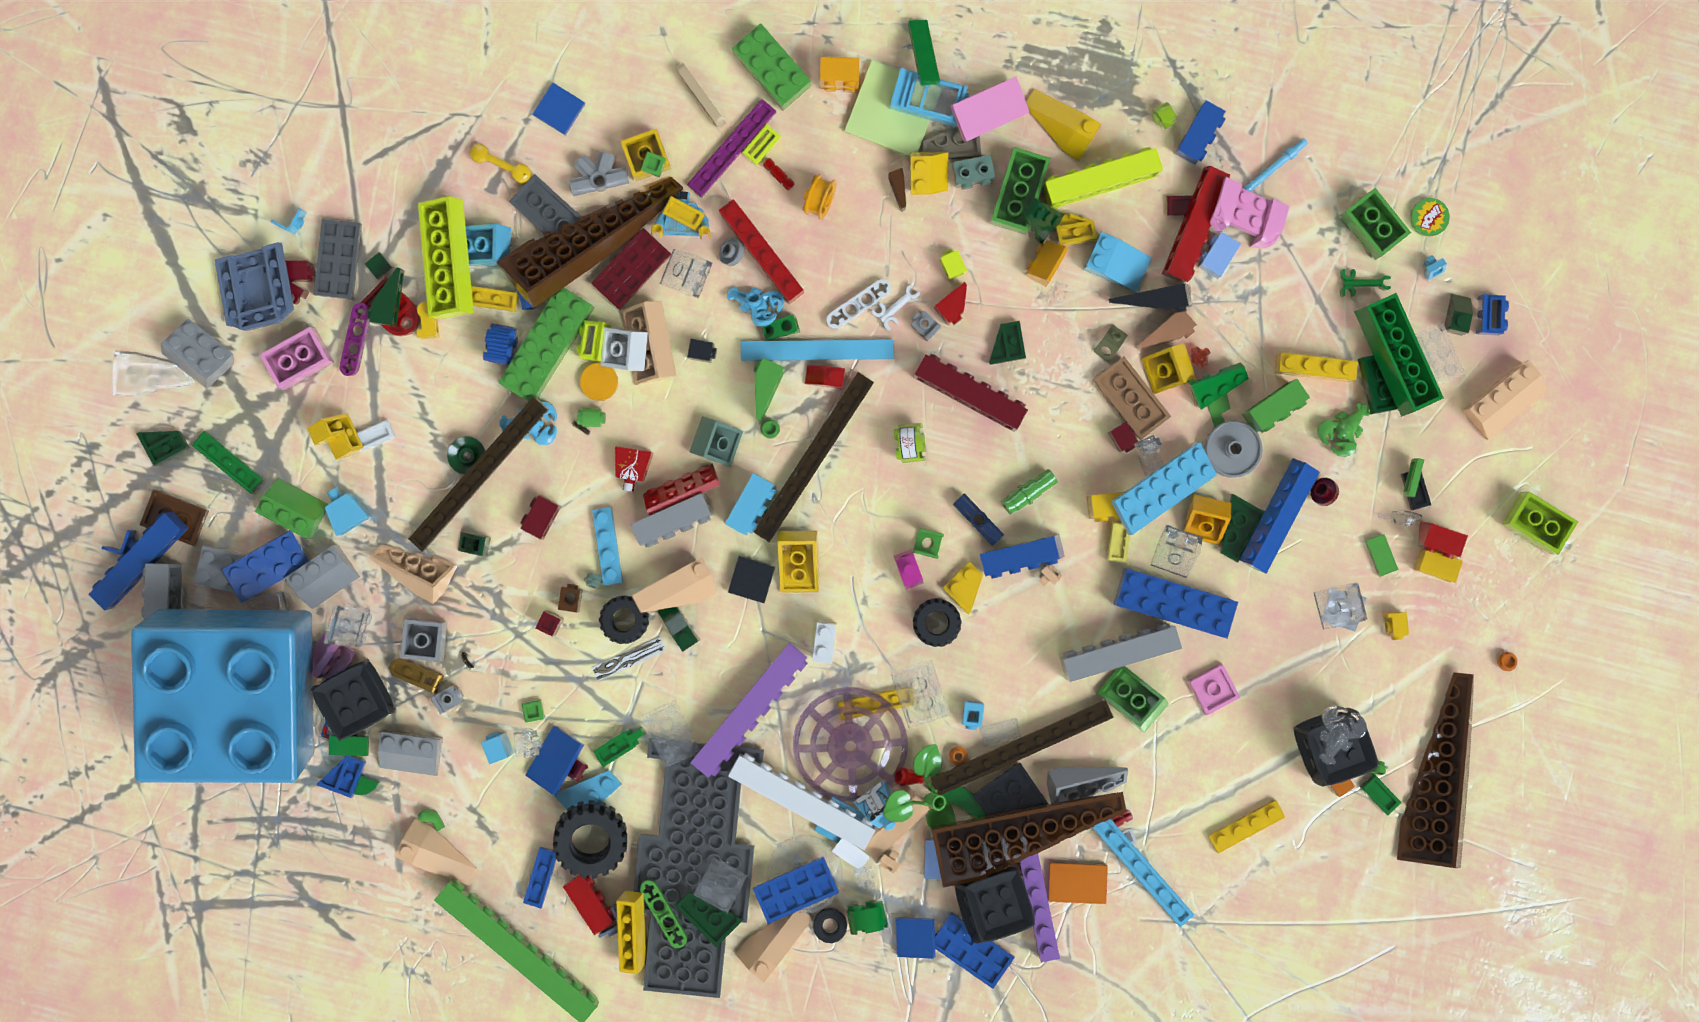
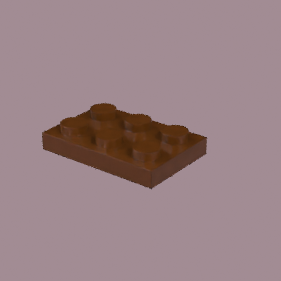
M153 490L139 525L148 528L155 524V519L159 514L174 512L189 527L178 540L195 546L209 510L158 490Z

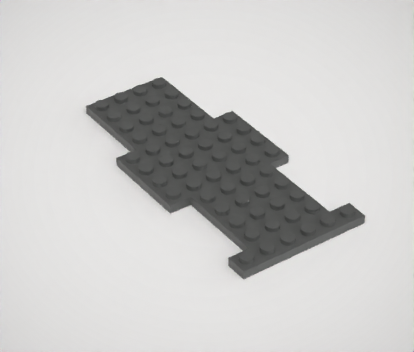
M649 738L647 758L666 760L659 835H639L634 892H640V887L645 880L652 879L656 881L687 934V942L682 948H674L644 900V913H651L643 991L720 998L726 938L715 947L675 905L690 891L744 918L742 923H747L755 845L736 843L741 783L730 778L728 775L740 753L752 755L755 758L754 761L761 764L763 762L764 749L735 746L732 749L734 754L727 762L723 760L719 765L721 770L715 777L711 775L708 778L690 763L706 743ZM646 884L645 892L649 891L652 897L649 898L651 901L654 897L659 896V894L657 893L654 896L652 892L654 886ZM661 900L654 902L653 906L656 910L664 909V903ZM666 917L663 923L666 927H672L674 920L671 917ZM676 927L673 931H670L669 934H671L672 932H674V934H675V939H674V941H675V942L678 941L679 943H682L681 940H682L683 936H682V935H681V936H678V935H677V933H676L675 931H676L677 929H679V928Z

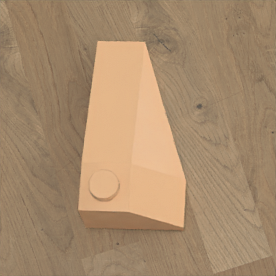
M896 784L892 788L893 792L897 790L906 791L910 795V801H924L909 785L900 786ZM912 804V816L906 821L895 822L896 825L893 829L887 831L884 826L881 828L875 826V832L865 851L876 861L915 825L930 808L924 805Z

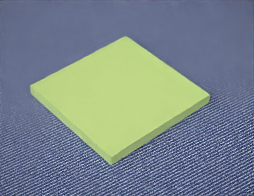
M871 60L844 132L910 157V152L919 151L930 120L890 109L900 70ZM919 81L915 83L910 105L920 108L925 86L920 85ZM930 85L922 109L934 112L943 88Z

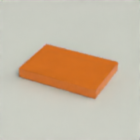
M1049 862L1048 902L1106 904L1108 865Z

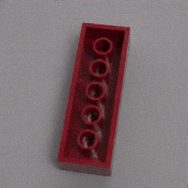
M925 354L914 375V379L1013 432L1018 430L1028 411L1025 408L1026 404L1017 399L1015 401L1008 399L1009 395L1000 390L998 392L991 390L992 386L984 381L978 383L974 380L975 377L967 372H964V374L958 372V368L950 363H947V365L941 363L940 358L934 354L929 356Z

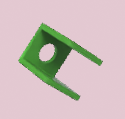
M919 528L913 553L938 559V552L944 534ZM925 538L933 540V547L931 549L923 547L922 542Z

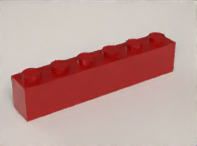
M1212 166L1203 168L1162 275L1181 283L1192 279L1195 272L1194 266L1202 255V252H1200L1201 248L1209 237L1207 233L1209 228L1212 227L1210 219L1215 210L1224 178H1230V174Z
M734 199L718 210L725 222L739 240L742 241L743 245L789 304L804 294V289Z

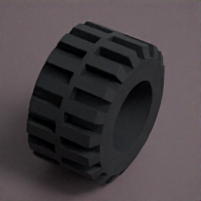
M623 595L612 598L604 604L603 609L600 611V629L603 630V635L612 642L629 644L640 639L647 631L649 613H640L631 596ZM621 608L631 610L635 616V624L628 631L619 630L613 621L615 612Z
M933 598L926 600L915 611L913 629L917 637L926 645L943 647L952 643L961 630L960 613L953 604L944 599ZM940 611L947 616L948 627L943 633L933 634L927 629L925 622L930 613Z

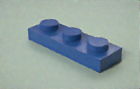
M544 847L539 848L523 901L524 904L540 909L543 907L557 860L555 857L556 852Z

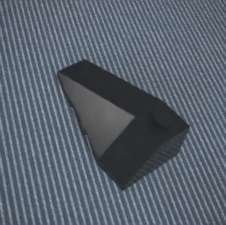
M1182 283L1111 298L1109 303L1175 310V313L1186 312L1187 307H1191V288L1189 284Z

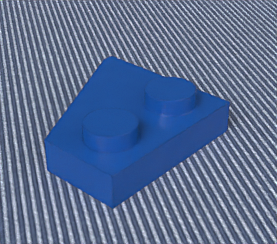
M346 756L317 783V786L353 798L367 761L354 756Z

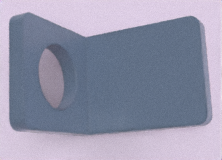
M613 904L611 911L617 921V906ZM617 924L601 931L598 935L599 938L607 934L609 937L617 934Z

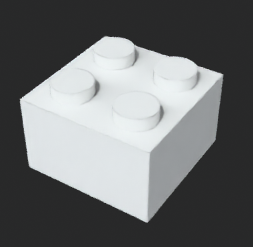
M604 327L600 366L629 371H644L648 332Z

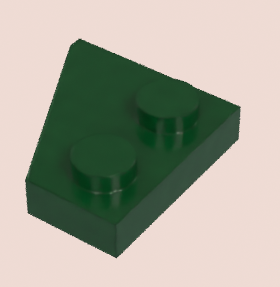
M1020 321L1000 324L989 365L1026 359Z
M181 431L136 433L153 466H158L190 448Z

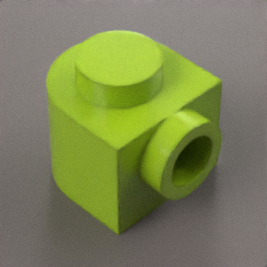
M1168 102L1153 109V114L1151 115L1155 124H1159L1164 130L1174 125L1173 121L1177 117Z

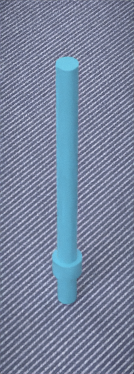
M1303 138L1293 147L1290 146L1284 151V155L1243 189L1250 192L1289 159H1294L1298 152L1308 145L1307 140Z

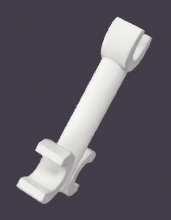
M912 284L907 287L906 293L888 310L880 303L881 313H876L874 310L871 311L874 317L879 318L884 323L887 331L891 330L888 326L889 321H893L896 325L898 324V320L891 316L910 299L919 297L920 292H917L915 295L910 294L909 291L913 288Z

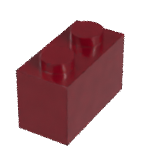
M538 495L537 498L534 497L529 505L531 510L523 516L520 522L522 524L520 529L540 540H544L562 506L542 495Z

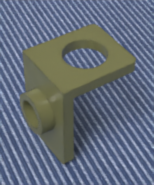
M1112 325L1095 348L1094 353L1109 362L1128 335L1115 325ZM1101 347H1108L1111 354H1104L1101 351Z

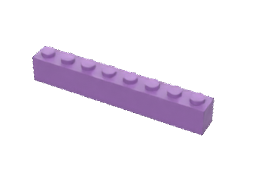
M789 643L690 763L708 778L711 775L715 777L721 770L719 765L723 760L727 762L734 754L732 749L736 745L740 747L746 739L744 736L748 730L752 732L759 723L756 720L760 715L764 717L771 709L769 704L773 700L777 702L782 696L783 692L781 690L785 685L789 687L795 680L793 675L797 670L801 672L806 667L808 657Z

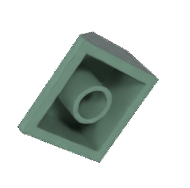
M702 416L689 452L731 467L743 431Z

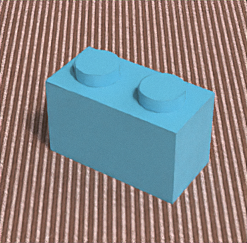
M500 731L486 736V740L481 742L489 765L514 754L506 732L501 734Z

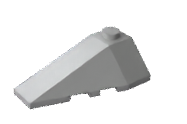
M1062 767L1050 770L1047 775L1051 803L1092 797L1100 791L1108 792L1127 783L1128 768Z

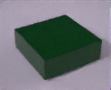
M380 252L365 263L376 279H379L393 268Z

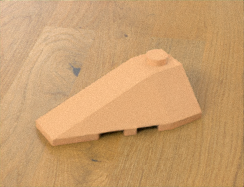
M380 545L369 555L372 561L415 595L432 604L444 594L456 569V565L440 557L428 558L424 557L422 553L410 554L406 553L404 549Z
M701 557L631 597L640 613L697 604L715 595L716 591L712 574Z
M416 818L403 837L394 856L413 866L448 879L458 880L469 886L477 869L447 839L442 837L433 826L420 822Z
M803 909L783 917L748 937L736 951L735 955L751 973L762 982H765L813 920V917Z

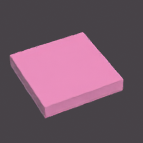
M1222 663L1188 681L1205 715H1209L1241 698Z

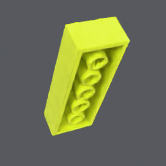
M1146 147L1139 150L1140 153L1134 155L1132 152L1126 153L1118 160L1110 158L1104 160L1103 164L1098 166L1095 164L1087 165L1082 171L1077 172V169L1066 172V175L1062 177L1058 175L1047 178L1048 181L1042 187L1045 201L1047 204L1058 208L1157 178L1164 170L1157 148L1151 149V147Z
M447 196L418 203L428 317L447 319L473 314L463 199Z

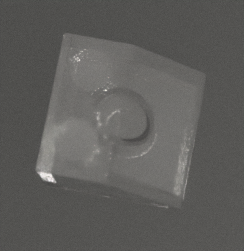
M673 249L660 285L685 295L699 298L713 263L696 254Z
M1166 525L1157 544L1151 566L1187 578L1201 553L1203 537Z
M1358 582L1313 592L1323 630L1358 624L1368 619Z
M713 857L693 895L728 913L747 875Z

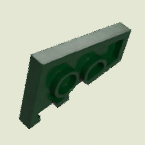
M1036 198L1032 200L1023 212L1027 223L1032 228V233L1036 236V241L1042 244L1053 229L1061 223L1062 217L1065 215L1059 209Z
M1374 355L1359 358L1358 363L1370 415L1398 410Z
M1231 494V519L1223 536L1220 554L1238 563L1265 511Z
M690 891L675 905L715 947L744 920V918Z

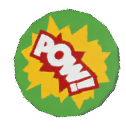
M1427 198L1418 202L1411 210L1410 215L1411 226L1422 236H1436L1446 229L1450 219L1449 210L1446 205L1435 198Z

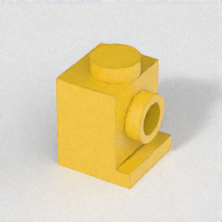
M1407 612L1382 613L1383 617L1387 618L1385 630L1391 636V640H1402L1403 636L1409 635Z

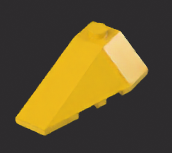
M1034 89L1026 101L1029 112L1044 127L1048 135L1056 141L1063 152L1080 161L1102 124L1088 115Z

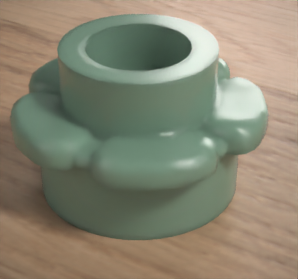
M588 573L587 577L584 578L588 587L597 589V586H602V577L599 575Z

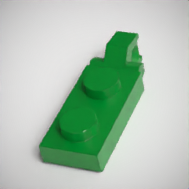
M642 727L635 732L629 729L593 752L602 767H605L635 748L639 744L638 738L646 733Z

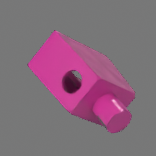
M912 550L893 556L906 590L924 584Z

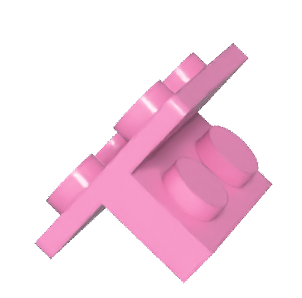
M323 633L313 648V671L311 675L316 678L323 677L325 679L332 677L347 669L356 652L328 633Z

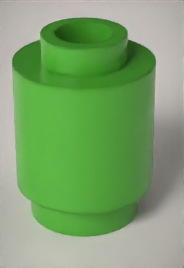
M602 408L578 409V425H582V427H602V424H605L606 413L602 412Z

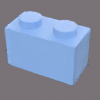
M1223 232L1218 234V236L1214 235L1209 242L1211 247L1208 252L1204 251L1199 260L1201 263L1198 266L1217 279L1222 276L1241 243Z

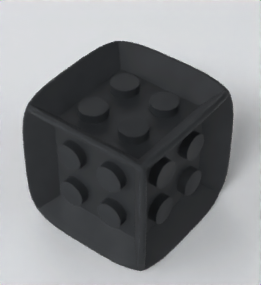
M368 658L311 688L321 714L338 741L372 726L396 710L382 679Z
M1355 709L1334 710L1303 721L1293 727L1295 740L1306 770L1312 781L1319 786L1339 784L1369 773L1378 767L1377 755L1368 729L1361 715Z
M1007 867L979 881L955 885L958 905L972 942L981 944L983 942L995 941L1035 926L1032 905L1024 881L1016 867Z

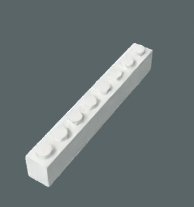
M748 753L744 755L739 754L728 776L865 850L875 832V826L867 818L860 819L856 817L857 814L848 808L846 810L840 808V804L832 799L827 801L822 798L823 795L821 793L805 789L806 786L799 781L792 782L788 779L789 776L779 771L776 773L772 771V767L764 762L759 764L754 761L755 758Z

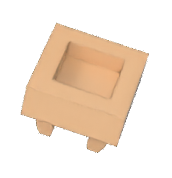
M1046 564L1041 570L1044 575L1040 578L1039 582L1043 586L1049 581L1055 585L1061 579L1062 574L1053 565L1047 566Z
M892 850L888 856L883 854L877 861V864L894 873L900 866L895 861L899 853Z

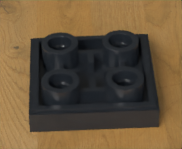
M738 556L728 593L765 604L775 566Z

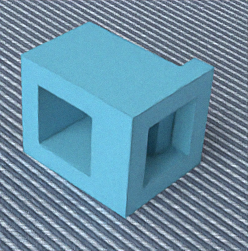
M964 700L962 725H966L965 729L977 730V727H982L984 703ZM970 712L976 713L974 719L969 718Z

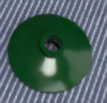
M460 437L454 440L448 448L447 459L449 465L454 471L465 475L485 452V448L480 441L473 437ZM465 452L471 453L470 459L465 458Z

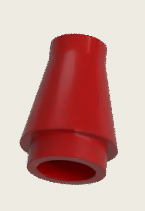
M906 767L898 768L895 772V782L900 786L922 784L924 782L923 775H917L914 770Z

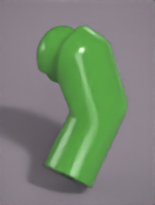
M425 809L418 814L420 822L433 823L436 831L445 827L436 811Z

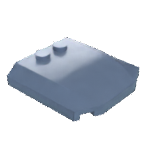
M277 242L262 246V249L237 256L230 255L215 259L227 326L243 331H251L278 324L294 310L282 243Z

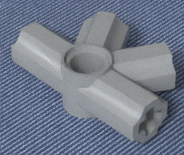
M599 151L596 164L586 155L580 157L573 167L582 177L569 179L573 197L595 191L603 192L608 188L629 184L626 168L612 169L615 156L607 152ZM596 178H603L604 183L597 186L594 184Z

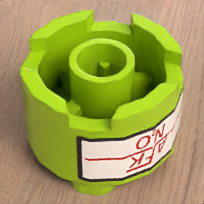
M922 423L898 425V429H894V439L898 441L899 447L896 448V458L901 460L902 463L926 460V457L922 456V452H926L925 435L920 432V428H923Z

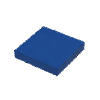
M552 82L532 115L566 136L586 103Z
M896 918L897 957L934 959L936 957L934 919Z

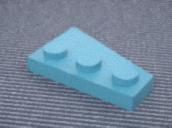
M607 770L559 791L554 796L566 810L572 805L576 807L577 803L581 801L584 804H589V800H595L594 804H599L600 801L603 802L622 783L611 770Z

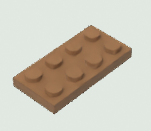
M1125 356L1093 380L1124 421L1128 423L1139 440H1142L1171 417Z

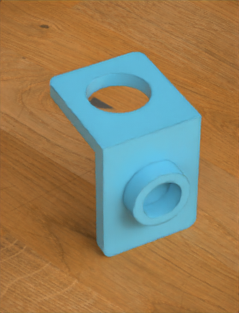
M299 208L289 228L274 220H271V223L295 235L297 230L302 228L307 212Z

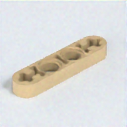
M682 63L675 68L677 73L716 127L719 129L726 124L722 115L685 64Z

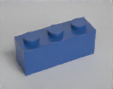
M1205 100L1175 154L1194 165L1198 160L1202 162L1207 154L1205 150L1207 144L1211 145L1216 137V134H1214L1216 128H1221L1226 119L1223 117L1226 111Z

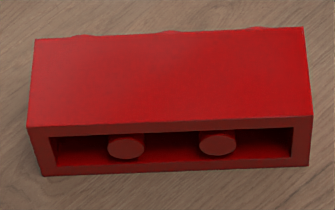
M579 874L565 883L563 888L592 933L596 935L613 924L616 919L611 911V906L608 907L604 901V894L601 890L597 891L594 886L595 881L592 879V876L587 875L586 879H584Z

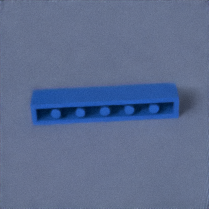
M1292 459L1239 559L1240 561L1255 570L1267 574L1320 473L1318 470L1306 462Z
M174 512L159 514L155 519V524L146 528L140 540L134 541L130 545L131 549L117 559L118 563L104 573L105 577L92 586L93 590L88 595L104 611L113 609L143 578L145 564L157 563L189 529Z

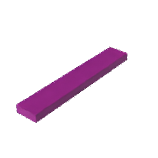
M761 99L689 181L687 186L702 198L777 111Z

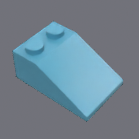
M499 224L466 226L469 266H498L496 262L510 253L511 227Z
M1101 232L1084 271L1136 293L1152 257L1118 238Z

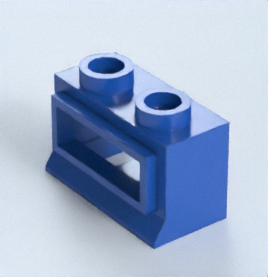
M1482 294L1478 296V300H1482V310L1478 311L1477 317L1482 320L1481 329L1476 330V334L1497 336L1504 334V331L1508 329V320L1505 319V312L1509 309V301L1506 300V295ZM1492 300H1498L1496 328H1491Z

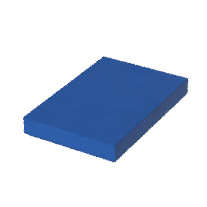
M553 725L525 776L552 795H556L584 744Z

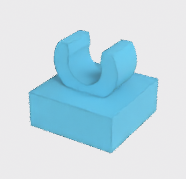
M1433 255L1425 258L1427 262L1424 263L1426 266L1424 276L1428 281L1445 272L1447 263L1443 258L1436 261Z

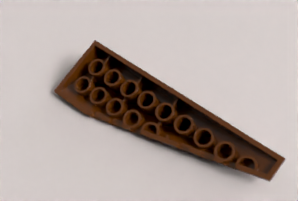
M1123 792L1045 804L931 826L943 888L987 878L991 874L1000 872L1010 865L1019 863L1029 856L1038 854L1065 839L1076 836V834L1084 830H1088L1101 822L1126 812Z

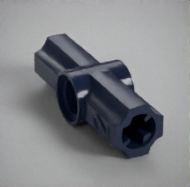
M965 493L952 504L992 546L1004 536L1001 530ZM976 514L982 515L984 519L981 525H976L973 522V517Z

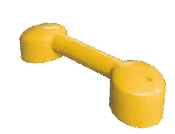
M475 144L470 149V157L475 163L482 164L488 161L511 172L513 179L520 185H525L533 176L532 171L527 165L521 163L514 166L489 154L488 148L483 144Z

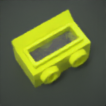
M584 320V324L580 326L579 330L580 336H582L581 344L579 343L577 346V354L580 359L601 362L604 327L611 328L612 325L605 322Z

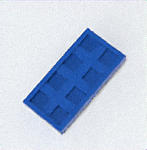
M288 530L222 568L221 571L240 603H243L283 580L309 562L292 531Z
M824 856L753 887L768 924L839 893Z
M952 912L935 935L936 950L992 989H994L1015 958L1013 954L994 941L981 944L972 942L964 921Z

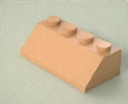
M662 301L642 302L620 310L624 329L648 332L644 371H632L635 385L665 380L676 376Z
M1530 360L1521 362L1467 406L1463 412L1488 440L1547 392L1542 375Z

